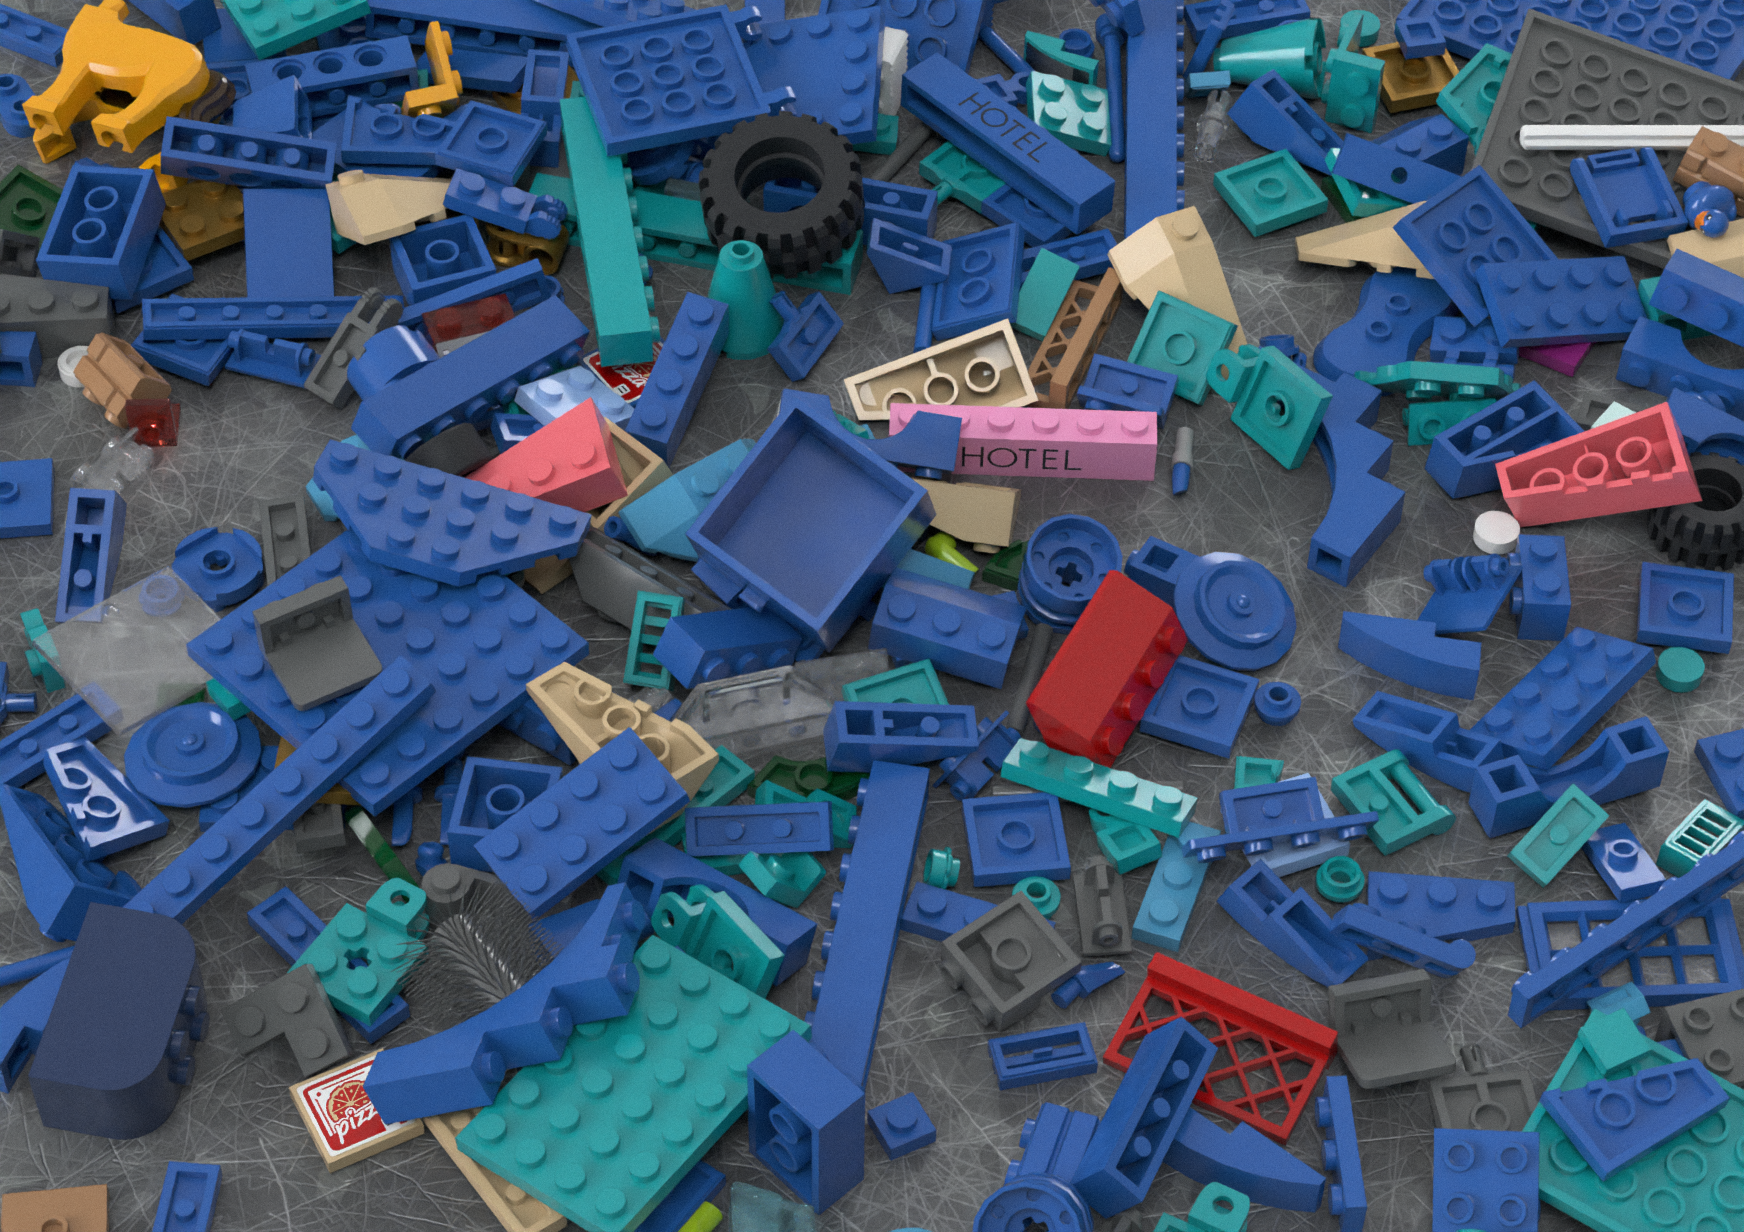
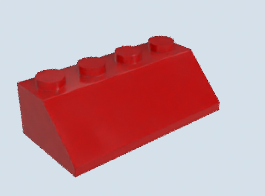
M1109 570L1026 701V705L1049 748L1073 756L1086 757L1094 763L1111 768L1115 759L1121 753L1126 741L1137 723L1142 719L1146 708L1159 687L1162 686L1165 677L1188 641L1173 607L1119 571Z

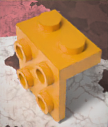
M434 21L429 22L425 38V49L435 86L405 92L401 108L402 115L416 118L419 115L427 114L444 118L454 112L456 106H459V95L463 94L458 70L451 71L449 56L453 55L451 39L448 31L441 32L439 22Z

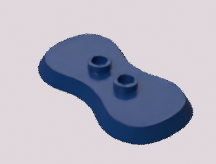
M1398 266L1393 268L1391 273L1376 271L1364 282L1361 288L1359 304L1354 316L1347 323L1330 332L1317 344L1313 354V364L1320 375L1336 382L1344 372L1354 377L1355 371L1361 370L1377 373V367L1414 361L1416 352L1421 344L1432 335L1434 318L1456 317L1459 308L1435 279L1416 277V269ZM1382 392L1381 396H1388L1393 393Z

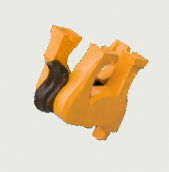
M103 0L98 7L88 4L84 5L66 33L62 48L63 64L56 80L42 95H33L22 106L30 127L35 128L33 142L43 163L48 164L77 148L70 126L82 121L92 120L91 125L99 145L110 147L114 141L123 143L122 151L133 153L138 145L162 126L165 127L167 116L218 124L221 115L229 110L236 95L235 86L221 72L208 69L203 55L195 45L148 28L123 24L122 22L129 14L126 2L123 0ZM161 152L148 158L139 166V169H154L162 193L186 185L189 179L161 174Z

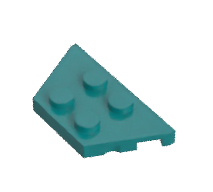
M1407 361L1397 365L1377 367V373L1361 370L1354 372L1355 378L1367 382L1382 390V392L1406 394L1405 399L1414 402L1432 401V396L1449 397V401L1496 398V401H1499L1521 388L1520 383H1513L1511 376L1504 374L1503 370L1495 367Z

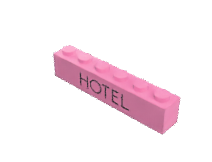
M890 403L889 437L902 431L917 411L962 418L955 468L951 474L1154 481L1157 453V412ZM898 466V469L902 472L915 473L916 471L913 468Z

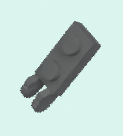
M374 287L369 288L367 291L365 290L362 298H359L351 313H347L304 383L305 388L339 409L343 408L354 390L347 378V369L353 356L358 361L366 352L363 344L377 333L397 326L398 320L401 319L404 309L401 302L393 298L384 301L386 299L384 297L385 294Z

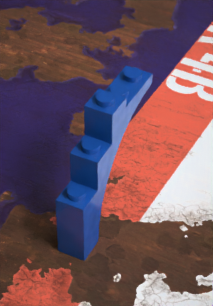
M1296 364L1333 396L1312 441L1327 469L1332 500L1327 515L1311 538L1307 568L1346 588L1401 522L1405 491L1389 482L1381 480L1389 471L1393 440L1377 431L1371 430V427L1378 418L1382 390L1345 372L1336 382H1333L1318 373ZM1277 400V403L1280 405L1281 409L1285 411V405L1283 401Z
M626 882L607 886L595 912L578 935L548 966L518 990L487 1010L448 1030L415 1043L377 1052L363 1084V1089L384 1124L492 1105L507 1069L560 1060L568 1038L572 1033L573 1025L628 1015L635 993L640 985L638 970L631 961L633 960L634 950L641 931L645 927L646 918L643 906L634 899Z

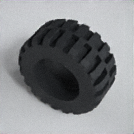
M779 111V116L768 117L767 113L755 115V121L750 123L743 120L732 126L733 133L729 135L725 132L714 142L715 150L710 149L703 160L704 169L699 173V189L707 234L712 245L718 247L719 253L726 244L733 241L745 240L753 242L763 252L771 279H774V274H784L785 279L798 278L797 273L808 271L810 275L822 270L821 264L826 261L830 265L842 257L841 248L847 250L853 245L857 239L856 231L862 228L864 221L863 208L865 207L861 164L858 155L853 152V145L846 136H838L837 128L825 121L820 125L817 123V117L802 113L801 117H795L791 111ZM779 178L800 179L820 190L809 203L788 212L773 213L762 211L745 201L748 195L758 186Z

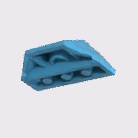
M739 439L677 472L621 509L618 514L641 550L650 553L660 552L675 558L697 562L699 556L685 533L756 444L753 439Z

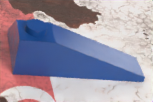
M1 783L0 805L27 907L40 924L39 930L46 937L56 942H65L66 939L77 941L90 902L123 907L142 890L136 880L126 871H118L117 875H115L102 862L106 856L87 862L76 836L72 835L74 831L69 820L42 795Z

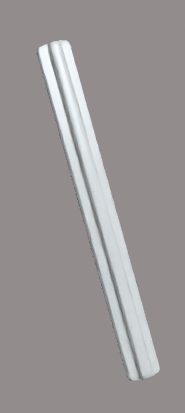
M1524 125L1520 130L1519 140L1520 146L1525 150H1625L1631 148L1640 150L1650 146L1654 150H1687L1700 128L1704 126L1714 132L1725 135L1727 139L1744 147V125Z

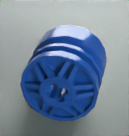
M1075 514L1052 517L1037 527L1028 542L1017 585V596L1020 605L1027 607L1026 615L1036 625L1045 623L1053 628L1054 633L1069 635L1109 570H1116L1121 573L1123 556L1115 536L1105 525L1088 516ZM1062 582L1069 583L1070 587L1062 585Z
M1033 1172L1013 1178L985 1199L974 1218L972 1232H1027L1026 1228L1032 1223V1219L1035 1223L1045 1222L1048 1226V1231L1046 1232H1093L1094 1221L1089 1203L1075 1185L1055 1174Z

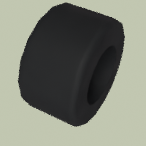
M462 423L433 437L411 453L405 461L428 468L439 469L442 472L464 478L491 461L493 457L473 425Z

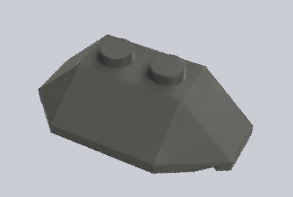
M590 525V529L577 555L569 558L583 601L598 609L597 613L602 618L621 623L631 630L638 590L685 598L683 615L731 610L730 607L625 544L613 540L592 525ZM648 606L647 615L669 619L672 610ZM646 625L645 634L661 637L665 628Z

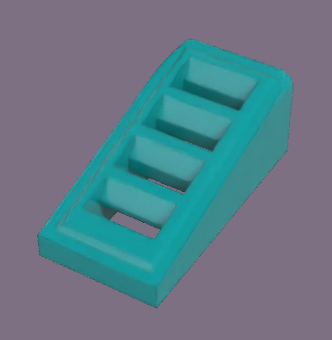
M638 590L623 683L674 691L676 678L653 654L643 653L644 644L657 646L661 638L660 636L645 634L646 625L665 628L669 621L667 618L648 616L647 608L650 606L672 610L671 617L683 616L685 598ZM641 663L662 665L661 675L642 672Z
M1704 799L1661 845L1656 865L1678 878L1691 871L1698 860L1708 853L1715 855L1726 848L1729 842L1739 832L1744 830V820ZM1706 817H1708V818L1714 820L1715 822H1717V823L1723 825V826L1726 827L1727 829H1725V828L1721 827L1720 825H1718V824L1712 822L1711 820L1707 819ZM1699 825L1715 833L1719 837L1717 838L1711 835L1710 833L1702 830L1701 828H1699ZM1691 836H1694V837H1696V838L1702 840L1703 842H1705V843H1707V844H1709V845H1711V846L1708 847L1707 845H1705V844L1699 842L1698 840L1692 838ZM1684 845L1690 847L1691 849L1699 852L1702 855L1700 856L1694 853L1693 851L1685 848Z

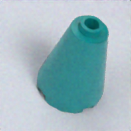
M1308 18L1222 40L1221 47L1214 50V71L1230 70L1231 82L1249 86L1251 82L1274 69L1300 97L1311 100L1319 99V97H1322L1326 79V61H1322V48H1326V37L1322 19Z
M745 240L730 242L721 249L707 294V298L729 304V334L722 351L726 352V358L734 360H751L769 354L767 348L780 333L784 319L769 303L776 294L763 252L758 245Z

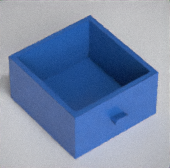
M794 395L685 535L700 559L744 590L738 596L744 603L758 613H761L764 606H766L830 653L932 522L936 512L927 489Z

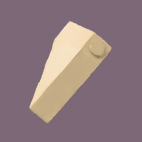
M352 170L339 174V181L325 184L337 234L367 245L416 230L415 222H437L447 218L445 209L448 208L444 207L443 201L452 179L363 174V170Z
M1195 206L1154 218L1109 250L1107 255L1124 290L1134 301L1139 299L1150 310L1158 290L1238 325L1228 348L1229 350L1237 354L1239 346L1247 344L1215 247ZM1223 364L1221 367V374L1223 378L1227 380L1229 377V370Z
M1008 319L844 379L859 421L890 420V403L1024 407L1038 402L1036 392Z

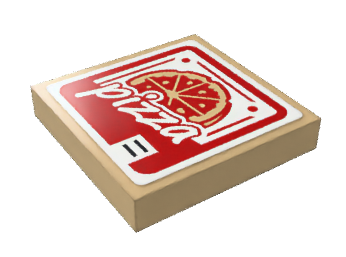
M383 1048L289 1087L290 1096L329 1173L425 1134L421 1118L384 1124L363 1089V1084L377 1052L384 1051Z

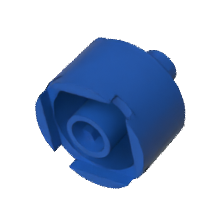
M405 325L393 326L377 333L363 344L366 352L358 361L353 356L347 369V378L363 401L440 359V356L418 329L415 332L410 331Z

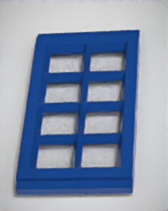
M1720 896L1550 1010L1589 1009L1587 1001L1631 981L1644 995L1648 1007L1672 1006L1744 989V957L1730 899H1721ZM1618 900L1527 903V906H1517L1516 915L1527 971L1535 973L1545 967L1558 951L1565 947L1572 949L1580 944L1596 926L1601 923H1606L1607 925L1621 917L1625 909L1636 900L1620 903Z

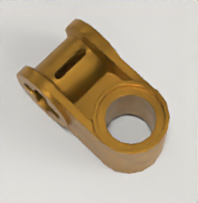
M486 222V231L490 235V241L486 248L495 265L515 267L538 258L544 275L553 274L557 270L570 235L563 224L561 225L562 229L558 237L549 240L525 232L521 234ZM503 247V254H500L499 249Z

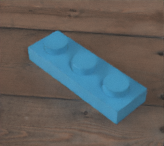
M1189 822L1179 838L1168 834L1162 850V857L1158 860L1133 925L1132 939L1179 952L1212 862L1198 863L1197 856L1183 858L1181 848L1191 839L1221 835V830Z

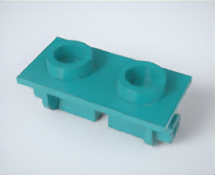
M1496 398L1409 404V408H1403L1402 410L1403 424L1408 426V446L1432 444L1436 435L1496 402Z

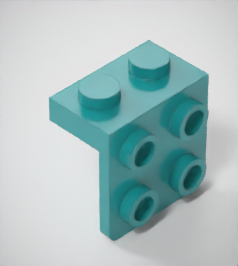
M1355 12L1350 24L1343 23L1337 41L1338 49L1331 48L1325 72L1331 73L1330 80L1327 79L1324 85L1321 103L1327 104L1326 122L1372 133L1377 120L1385 61L1358 54L1364 15Z

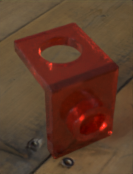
M169 398L126 400L125 410L133 447L177 446L181 415L179 403L171 404Z

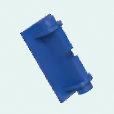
M241 328L239 331H231L229 334L228 347L234 348V351L225 364V369L305 388L304 383L321 355L315 354V350L309 349L307 343L299 344L276 338L272 344L269 343L268 336L248 332L247 329Z
M1006 710L994 723L986 716L977 725L979 741L977 752L945 758L938 765L944 771V774L932 786L936 789L946 780L951 785V794L957 800L962 801V799L973 798L994 775L982 761L985 760L997 772L1002 767L1004 759L1018 740L1022 738L1017 730L1013 728L1007 729L1000 723L1009 712Z

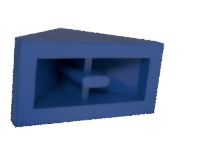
M873 218L870 223L866 253L889 294L945 281L949 274L952 246Z

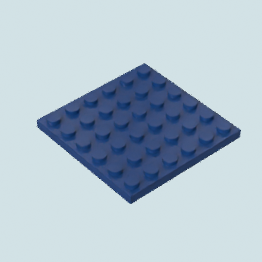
M346 530L188 642L186 647L188 656L297 749L367 685L308 710L299 711L295 709L259 649L252 611L262 608L270 602L278 601L306 590L314 584L322 583L341 575L349 589L353 619L380 661L382 669L385 670L394 660L402 655L432 683L436 690L434 695L337 782L351 793L352 798L375 817L530 700L532 697L526 691L527 683L563 662L575 666L589 655V643L505 575H500L497 570L476 575V582L458 587L369 561L361 550L362 542L354 531L349 532Z

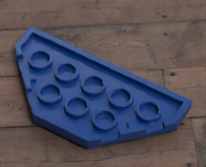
M331 439L314 465L313 481L320 491L326 490L333 500V510L349 532L354 531L362 542L361 550L369 561L458 587L476 582V575L497 570L500 575H505L535 567V561L540 558L556 555L559 560L574 557L577 555L590 529L592 514Z

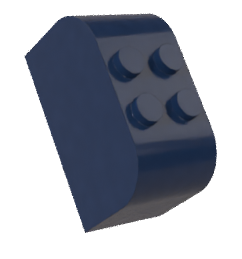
M90 902L28 1075L44 1127L110 1139L128 1140L153 1132L172 1114L182 1086H189L195 1070V1057L192 1055L196 1043L204 1042L210 1022V1015L207 1012V996L194 941L188 930L175 919L161 914Z

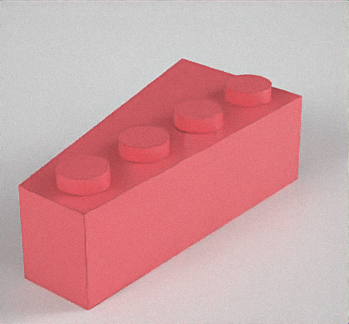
M591 397L464 477L512 492L526 494L557 505L568 506L582 512L590 511L628 496L609 425Z
M1667 402L1495 464L1504 499L1514 518L1518 521L1520 528L1702 501L1682 432Z

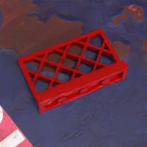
M1156 952L1147 967V977L1103 1055V1063L1126 1073L1132 1059L1121 1055L1120 1052L1127 1041L1143 1037L1179 1017H1183L1188 1023L1202 1018L1217 1023L1221 1035L1208 1040L1217 1048L1226 1047L1233 1066L1205 1074L1199 1088L1204 1087L1205 1092L1198 1089L1191 1103L1237 1124L1243 1121L1265 1137L1286 1146L1325 1069L1329 1070L1337 1054L1338 1032ZM1153 994L1171 1002L1176 1015L1149 1023L1144 1008ZM1182 1008L1187 1009L1189 1011L1183 1012ZM1140 1017L1142 1025L1134 1027ZM1227 1028L1232 1029L1234 1031L1228 1033ZM1248 1038L1262 1043L1266 1056L1240 1063L1233 1043ZM1272 1048L1279 1050V1052L1274 1053ZM1297 1058L1313 1065L1307 1078L1286 1084L1278 1063ZM1271 1066L1278 1087L1252 1094L1245 1074ZM1237 1076L1245 1097L1229 1102L1216 1098L1211 1084ZM1299 1092L1295 1101L1293 1102L1290 1094ZM1283 1097L1289 1113L1282 1126L1261 1118L1257 1104ZM1249 1107L1251 1113H1249V1112H1247V1111H1245V1110H1243V1109Z

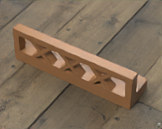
M1108 267L1099 286L1074 280L1028 369L1033 386L1050 381L1049 396L1036 392L1038 402L1027 406L1033 408L1069 409L1091 365L1094 353H1097L1122 303L1123 286L1115 269ZM1079 297L1092 300L1087 310H1080L1076 303ZM1079 324L1073 338L1067 339L1062 329ZM1064 353L1059 365L1052 368L1047 358Z

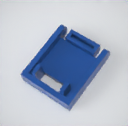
M1651 146L1641 148L1639 155H1637L1634 148L1588 155L1586 162L1583 158L1572 159L1570 173L1605 248L1668 238L1669 235L1685 231L1688 220ZM1653 218H1654V220H1655V221H1650V222H1645V223H1639V224L1628 225L1629 222H1635V221H1641V220H1647V219H1653Z

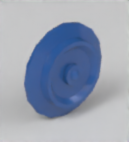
M1213 552L1195 558L1178 575L1172 595L1174 612L1185 632L1188 642L1207 659L1232 670L1256 671L1274 665L1291 648L1297 627L1293 603L1282 583L1262 564L1241 554Z
M197 702L175 706L150 718L132 735L124 754L126 777L139 795L159 805L188 808L214 803L238 791L255 773L262 755L260 734L247 715H243L233 721L228 713L222 711L214 703Z

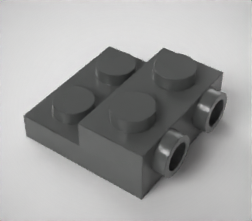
M1019 891L942 941V963L939 964V969L946 982L952 988L957 989L962 985L972 997L969 1000V1005L978 1021L985 1026L992 1022L1002 1032L1038 1008L1042 996L1080 972L1082 962L1026 895Z

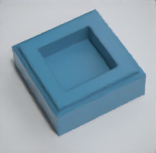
M1230 70L1189 73L1184 80V97L1194 98L1223 95L1231 85Z

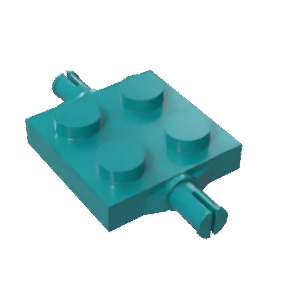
M947 141L919 162V175L936 185L932 190L938 191L937 207L947 198L954 197L981 214L982 201L1006 184V182L950 141Z

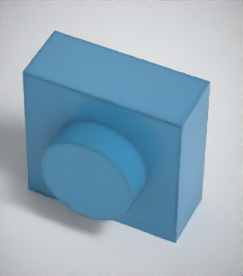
M1632 981L1586 1002L1591 1013L1595 1008L1609 1015L1624 1008L1635 1025L1640 1022V1017L1651 1013L1644 995Z

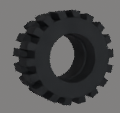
M1691 452L1689 458L1702 501L1649 509L1646 525H1649L1647 531L1649 537L1656 540L1655 547L1660 552L1667 551L1669 553L1668 558L1675 563L1680 560L1685 562V567L1688 568L1700 566L1704 567V570L1715 571V567L1718 566L1725 570L1733 568L1734 562L1739 564L1744 562V465L1738 464V459L1734 457H1720V453L1710 452L1709 455H1702L1701 452Z

